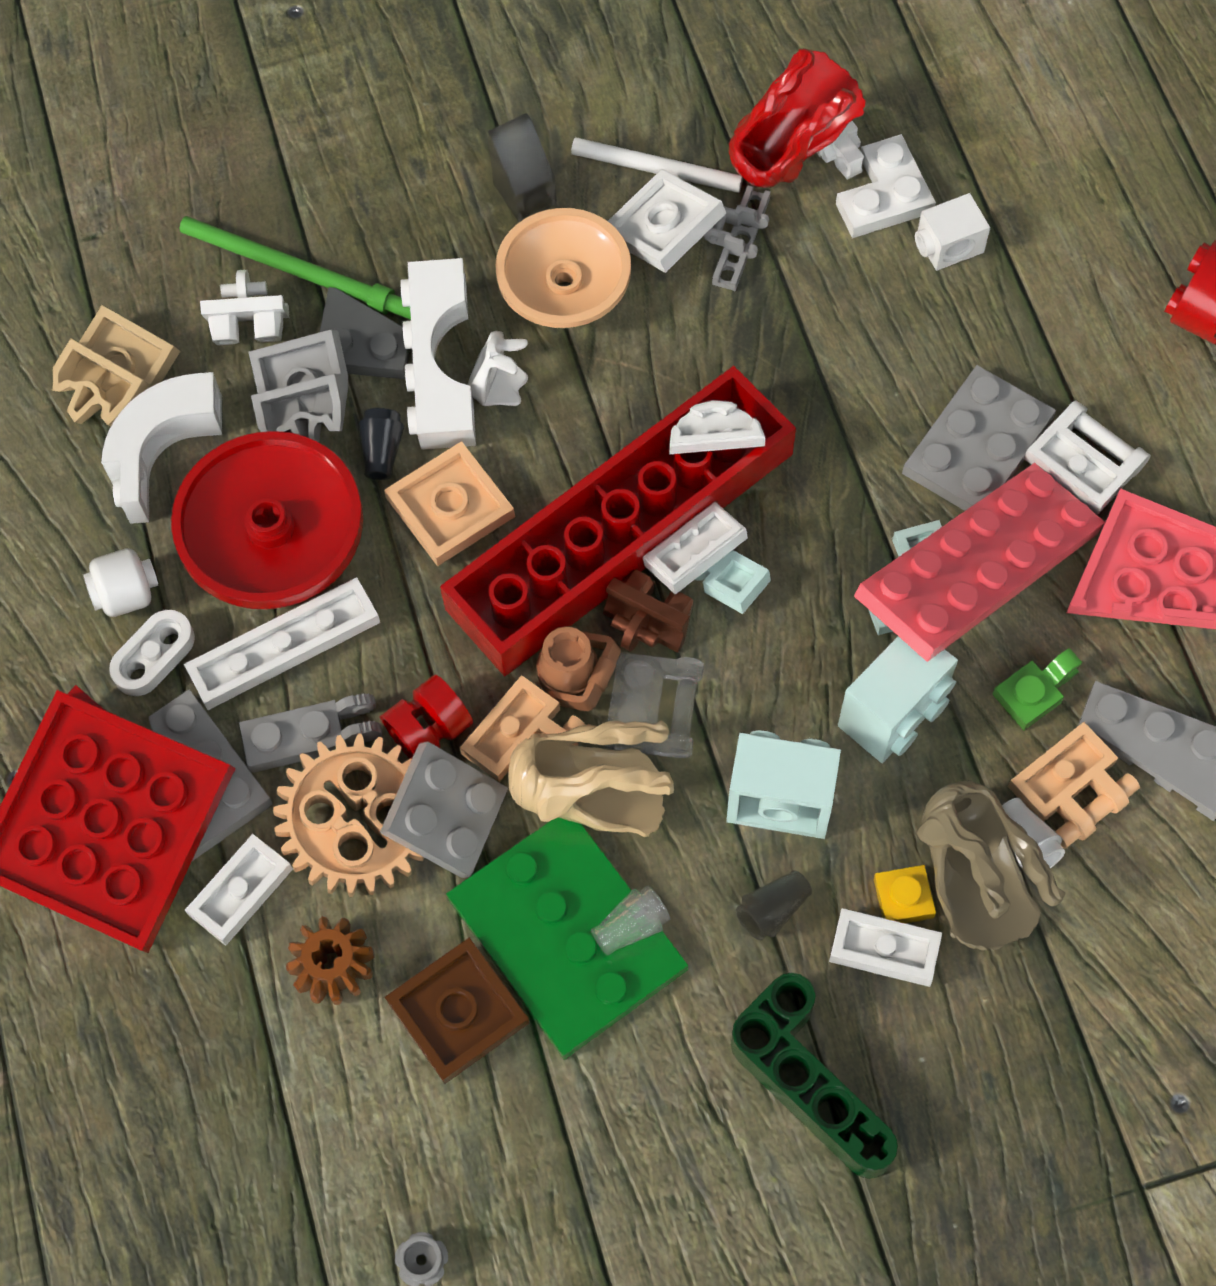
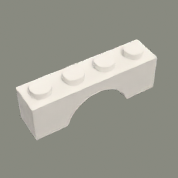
M463 258L408 262L409 279H401V298L403 307H410L411 321H403L405 349L413 350V363L405 364L407 391H415V406L407 407L409 434L418 435L421 450L452 448L461 441L466 447L476 446L474 402L471 387L448 377L435 362L436 350L442 337L452 327L468 319L467 287Z

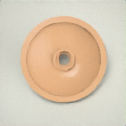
M575 208L548 209L523 219L505 236L499 247L495 264L498 287L508 305L525 319L553 328L582 326L603 317L620 302L627 290L631 276L629 249L619 231L604 218ZM561 282L571 283L568 286H559L558 284Z

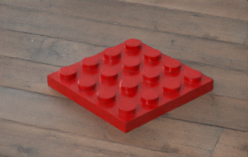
M57 690L0 805V886L134 948L149 953L236 768Z

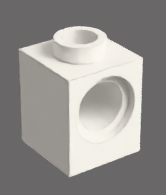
M968 193L922 211L918 231L915 233V242L920 254L923 257L928 256L935 270L938 271L984 253L990 226L973 197Z

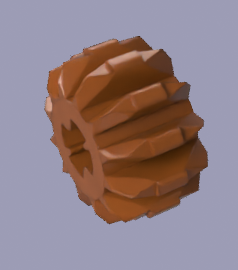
M321 916L318 923L320 930L315 933L307 925H302L300 931L306 940L305 943L297 941L289 943V951L297 958L289 961L286 964V969L290 975L298 976L293 985L299 993L310 990V998L313 1003L319 1004L324 1000L327 992H329L333 1004L340 1005L343 999L342 990L348 988L349 992L354 996H359L361 993L355 981L356 978L363 980L372 978L373 972L371 968L364 963L372 960L375 954L372 947L363 945L367 939L363 929L360 928L350 932L351 924L346 918H341L334 929H332L328 918ZM336 953L338 957L334 959V967L325 969L323 964L327 963V954Z

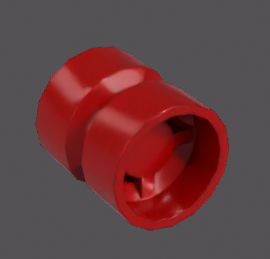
M436 674L413 690V700L411 702L402 699L380 716L381 722L397 745L401 746V750L409 759L413 758L419 743L428 741L441 749L440 740L442 738L451 741L473 724V719L463 702L452 688ZM421 715L429 724L426 729H423L416 720Z

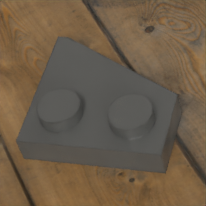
M329 287L320 332L331 329L339 332L348 374L405 379V364H408L410 349H405L403 327L337 288Z

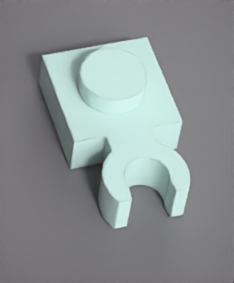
M732 550L695 580H704L702 583L706 594L743 614L768 585L771 578L767 568Z

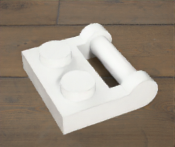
M1075 400L1027 449L1024 459L1031 465L1036 463L1077 499L1086 504L1096 514H1099L1119 493L1120 488L1122 489L1132 477H1135L1143 469L1151 455L1141 447L1136 449L1131 447L1086 413L1088 408ZM1077 429L1122 464L1120 466L1116 465L1071 430Z

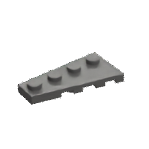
M1095 681L1078 726L1085 722L1119 759L1128 765H1137L1155 777L1153 780L1155 783L1169 792L1173 789L1197 805V811L1215 821L1216 726Z

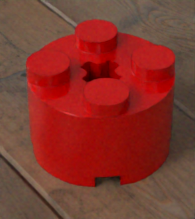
M1215 239L1212 245L1204 242L1199 246L1187 268L1188 271L1194 273V276L1188 286L1181 283L1176 288L1164 312L1172 315L1170 323L1216 345Z

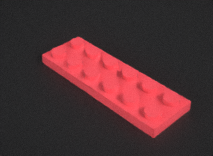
M1033 463L860 583L854 597L928 662L1098 535L1105 521L1059 484L1049 473L1045 472L1036 463Z

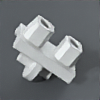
M237 270L236 283L221 284L222 298H238L200 301L201 315L208 321L212 340L216 345L239 343L238 322L253 320L257 342L281 341L283 318H289V305L284 303L282 295L252 297L267 295L266 281L250 282L248 270Z

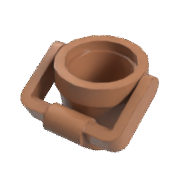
M572 627L557 628L546 637L542 651L539 653L536 664L538 681L547 694L560 702L561 707L590 711L596 707L602 692H605L616 668V662L620 656L621 649L609 636L582 632ZM592 647L604 649L599 659L597 658V655L592 649Z

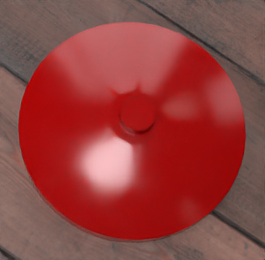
M282 431L256 432L229 440L207 453L193 466L181 483L174 500L171 516L173 541L177 553L192 579L202 589L217 599L231 605L250 609H276L291 606L325 590L350 564L360 543L363 529L361 498L355 480L344 462L321 443L302 435Z

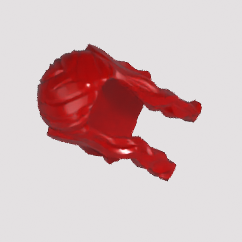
M806 48L799 49L793 55L787 69L770 85L763 98L754 106L752 112L745 115L734 130V136L729 143V156L737 173L751 185L762 188H771L780 182L791 183L797 179L803 167V162L836 141L850 121L863 116L866 100L863 98L862 90L859 89L858 81L852 78L848 70L840 67L834 60L829 59L825 52L812 51Z

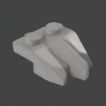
M331 329L249 351L258 394L251 395L257 426L261 432H290L292 430V433L319 442L321 423H324L329 431H342L348 392V372L337 330Z

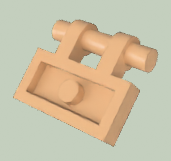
M521 675L462 744L460 751L461 755L500 782L509 772L510 757L514 749L524 739H529L531 735L536 733L558 734L586 724L574 715L569 718L563 727L552 721L560 711V702Z
M1085 722L1011 779L1008 785L1009 789L1042 821L1047 820L1055 812L1064 819L1065 824L1055 832L1062 837L1060 845L1065 849L1077 839L1083 841L1096 831L1095 825L1110 812L1115 814L1120 812L1129 804L1128 798L1140 789L1138 781L1129 773H1126L1116 782L1110 777L1106 771L1115 765L1118 757ZM1090 785L1098 797L1082 809L1073 798Z

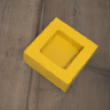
M925 865L875 873L874 884L882 918L905 924L934 919L936 911Z

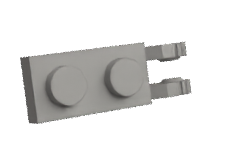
M369 693L343 697L338 702L332 700L239 722L248 769L250 772L255 773L301 762V753L309 755L312 759L318 758L317 743L321 741L329 751L335 750L337 735L342 736L347 747L354 746L358 733L362 734L364 743L382 736L379 722L356 723L342 730L340 721L374 711L373 709L376 708L375 697Z

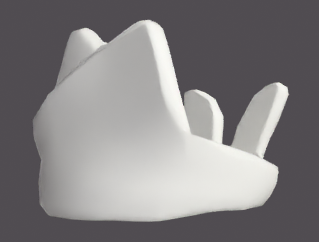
M501 331L490 333L486 344L479 353L467 384L471 387L472 397L482 406H517L521 403L518 390L527 383L528 375L516 365V362L511 357L505 356L504 351L522 350L528 345L526 339H504L503 332Z

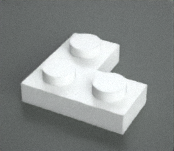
M902 134L862 146L861 153L864 155L862 163L872 183L838 193L836 198V206L852 238L919 218L922 211L932 208L936 204Z

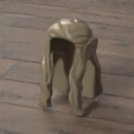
M969 780L950 783L940 788L931 797L925 807L922 817L923 824L918 829L917 835L921 841L930 847L935 871L936 893L945 916L949 920L951 937L957 938L959 942L966 944L969 948H977L982 951L989 949L997 950L1005 944L1029 937L1039 923L1040 907L1026 888L1022 873L1011 848L1021 861L1023 870L1028 878L1037 886L1042 901L1050 906H1057L1065 896V892L1057 887L1050 866L1043 859L1042 850L1037 842L1028 836L1027 831L1005 813L996 794L982 784Z

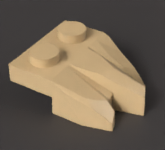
M101 305L81 340L77 342L70 338L53 366L52 390L58 392L75 390L67 408V412L75 423L83 424L102 408L101 418L107 425L112 426L119 413L130 401L146 389L163 381L179 355L180 350Z

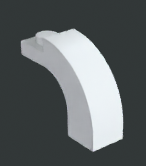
M213 372L170 378L146 389L126 405L109 429L102 451L101 463L113 484L116 507L123 508L130 524L149 522L150 472L157 457L167 447L186 438L222 435V394Z

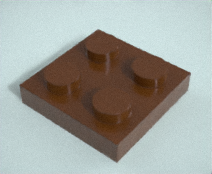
M470 937L385 996L391 1009L444 1084L530 1024L526 1014Z

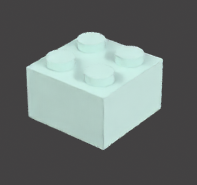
M898 636L846 689L838 727L881 763L893 752L898 756L902 755L918 736V733L914 731L925 718L933 722L948 705L950 700L946 696L956 684L952 676L958 660L944 649L927 662Z
M758 730L750 734L739 733L730 784L726 822L825 839L833 805L841 750L830 748L828 743L817 739H804L799 743L781 740L777 734L768 731Z

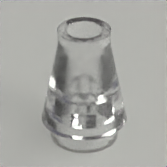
M647 885L640 891L634 888L599 925L591 929V933L603 952L609 956L620 948L662 932V925L671 918L661 899Z

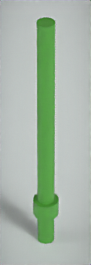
M185 216L180 223V232L320 286L337 288L350 297L367 303V306L376 312L384 315L392 312L411 320L410 307H403L402 298L395 295V290L378 283H375L373 286L188 216Z

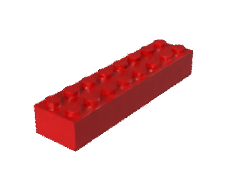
M733 365L443 583L440 589L445 610L504 677L543 648L544 640L550 632L557 628L572 626L607 599L608 593H606V589L613 578L623 581L633 570L643 571L646 568L643 556L713 502L718 503L722 508L726 507L793 455L796 427ZM712 400L737 404V409L748 413L752 419L756 418L760 422L765 435V446L669 454L671 430L674 425H677L679 420L688 414L690 408L694 405Z

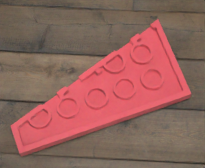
M1120 488L1066 613L1216 629V527Z

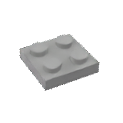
M428 741L419 743L380 833L461 878L470 877L508 787Z

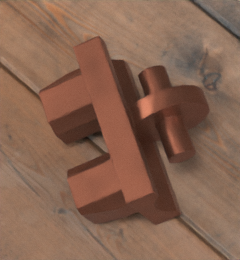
M636 569L623 581L613 578L606 589L608 599L603 614L613 619L612 627L624 632L621 647L632 651L639 641L652 648L658 642L678 653L685 643L693 599L681 592L674 594L672 591L664 603L651 597L654 582L648 575Z

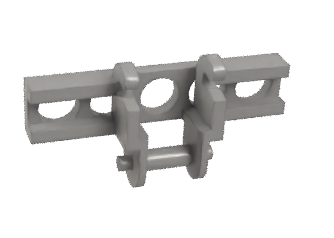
M748 185L740 205H737L736 210L724 206L726 214L704 235V238L711 244L724 247L713 275L712 285L736 291L747 259L755 258L758 253V247L753 244L758 230L766 228L770 221L765 211L770 201L771 191L765 190L764 193L753 191L752 186ZM757 199L761 201L758 210L747 206L750 200ZM724 223L733 225L731 233L722 231ZM741 224L748 225V226H751V227H749V228H748V227H744V226H742ZM744 234L749 237L750 241L745 244L743 239L736 238L735 236ZM728 255L740 256L738 263L728 261ZM722 271H734L731 281H725L720 277Z

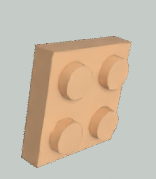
M462 441L384 490L386 499L437 566L515 517L513 506Z

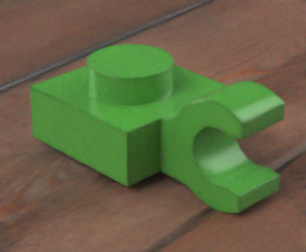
M1070 648L1058 655L1042 671L1033 661H1030L996 686L992 695L1022 730L1025 731L1062 703L1064 696L1057 688L1078 674L1079 671L1076 668L1082 665V661Z

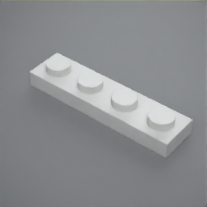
M356 577L185 663L184 666L207 710H210L381 622L375 608Z

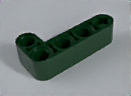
M782 974L738 1016L733 1025L731 1037L732 1053L767 1090L852 1172L867 1179L880 1177L887 1172L897 1155L898 1143L896 1136L874 1112L794 1037L811 1017L816 995L811 982L801 974ZM784 992H794L802 998L804 1007L797 1012H787L779 1006L776 998ZM749 1028H758L766 1033L769 1043L761 1049H751L744 1045L740 1035ZM788 1064L798 1065L805 1071L807 1081L801 1086H788L782 1081L778 1071ZM825 1101L837 1102L845 1110L846 1120L835 1125L826 1123L819 1116L818 1105ZM854 1121H858L861 1125L856 1136L852 1134L849 1141L845 1142L842 1137L848 1134ZM874 1141L878 1142L882 1146L878 1154L880 1159L875 1155L868 1160L861 1156L860 1153L864 1144L870 1145Z

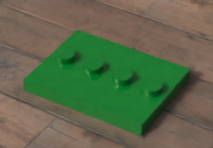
M559 817L551 820L446 893L448 901L563 1060L567 1059L688 971L686 961L585 828L577 822Z

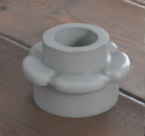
M426 1232L412 1234L406 1242L399 1245L395 1253V1264L400 1268L399 1276L410 1286H419L420 1284L432 1286L443 1277L445 1272L443 1266L448 1262V1251L444 1243L440 1240L435 1241L433 1236ZM418 1256H426L427 1262L424 1265H418Z

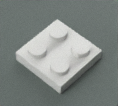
M661 169L608 222L622 235L630 253L666 273L726 214L721 200Z

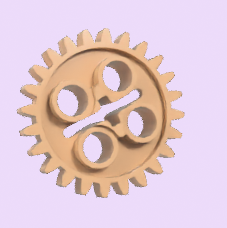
M360 733L357 734L353 747H347L341 735H337L336 749L329 751L321 741L318 742V758L314 760L309 755L301 753L300 761L304 770L302 772L291 768L286 770L288 779L294 784L293 787L278 786L277 788L278 796L288 802V804L273 807L274 816L287 820V822L279 824L274 828L276 836L291 837L281 847L283 856L298 853L299 856L292 865L293 870L299 872L308 866L312 868L308 878L309 884L312 886L323 876L328 878L327 889L330 894L336 890L339 882L346 883L349 897L354 896L357 884L364 883L368 893L374 895L375 880L382 879L390 889L393 888L394 877L392 872L398 870L401 874L409 877L411 875V868L407 859L410 857L414 860L423 861L424 857L381 834L380 830L383 824L378 821L377 814L384 807L392 806L412 759L402 764L399 762L401 755V746L399 745L394 747L388 754L382 752V737H378L371 748L365 747L363 736ZM360 770L367 773L372 780L365 789L355 791L349 789L343 781L346 775L352 771ZM331 782L353 810L358 811L362 807L365 808L364 820L366 824L387 842L386 847L380 848L358 820L352 819L348 823L346 822L345 806L324 788L325 783ZM316 803H325L332 807L334 814L329 821L316 824L307 819V810ZM349 839L361 840L368 848L364 857L355 861L342 857L339 849Z

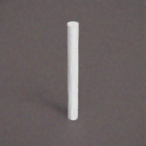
M575 137L572 144V155L654 174L663 169L684 181L736 193L740 192L743 177L738 174Z

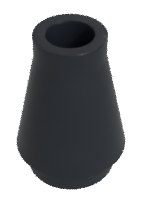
M372 408L364 411L363 420L359 421L358 424L365 463V477L374 480H388L392 478L394 462L405 428L404 424L400 422L401 415L399 412L386 408Z

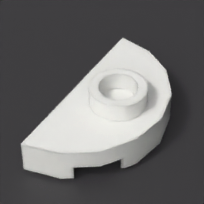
M712 400L694 405L690 408V412L682 417L677 425H674L671 430L669 454L765 446V435L760 422L756 418L752 419L748 413L737 409V404Z

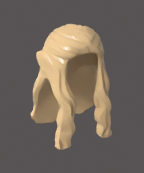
M662 720L656 724L637 721L628 723L608 721L599 726L590 724L578 726L558 734H533L529 739H524L518 744L510 757L508 782L511 796L519 806L538 814L540 821L549 822L559 817L584 824L596 831L632 832L643 837H649L650 833L656 832L659 829V825L663 820L662 816L665 809L662 806V795L674 793V783L670 773L665 771L659 772L650 758L639 749L608 750L572 744L584 742L597 745L618 743L636 745L644 741L662 743L668 739V726Z

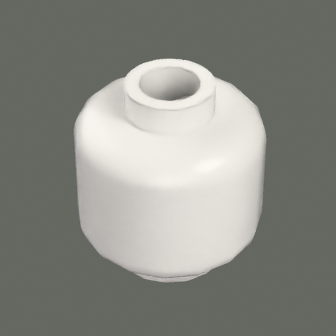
M130 548L94 558L89 565L90 572L83 574L94 610L103 609L104 613L110 617H117L147 607L151 602L150 588L158 586L150 559L140 561L137 553Z

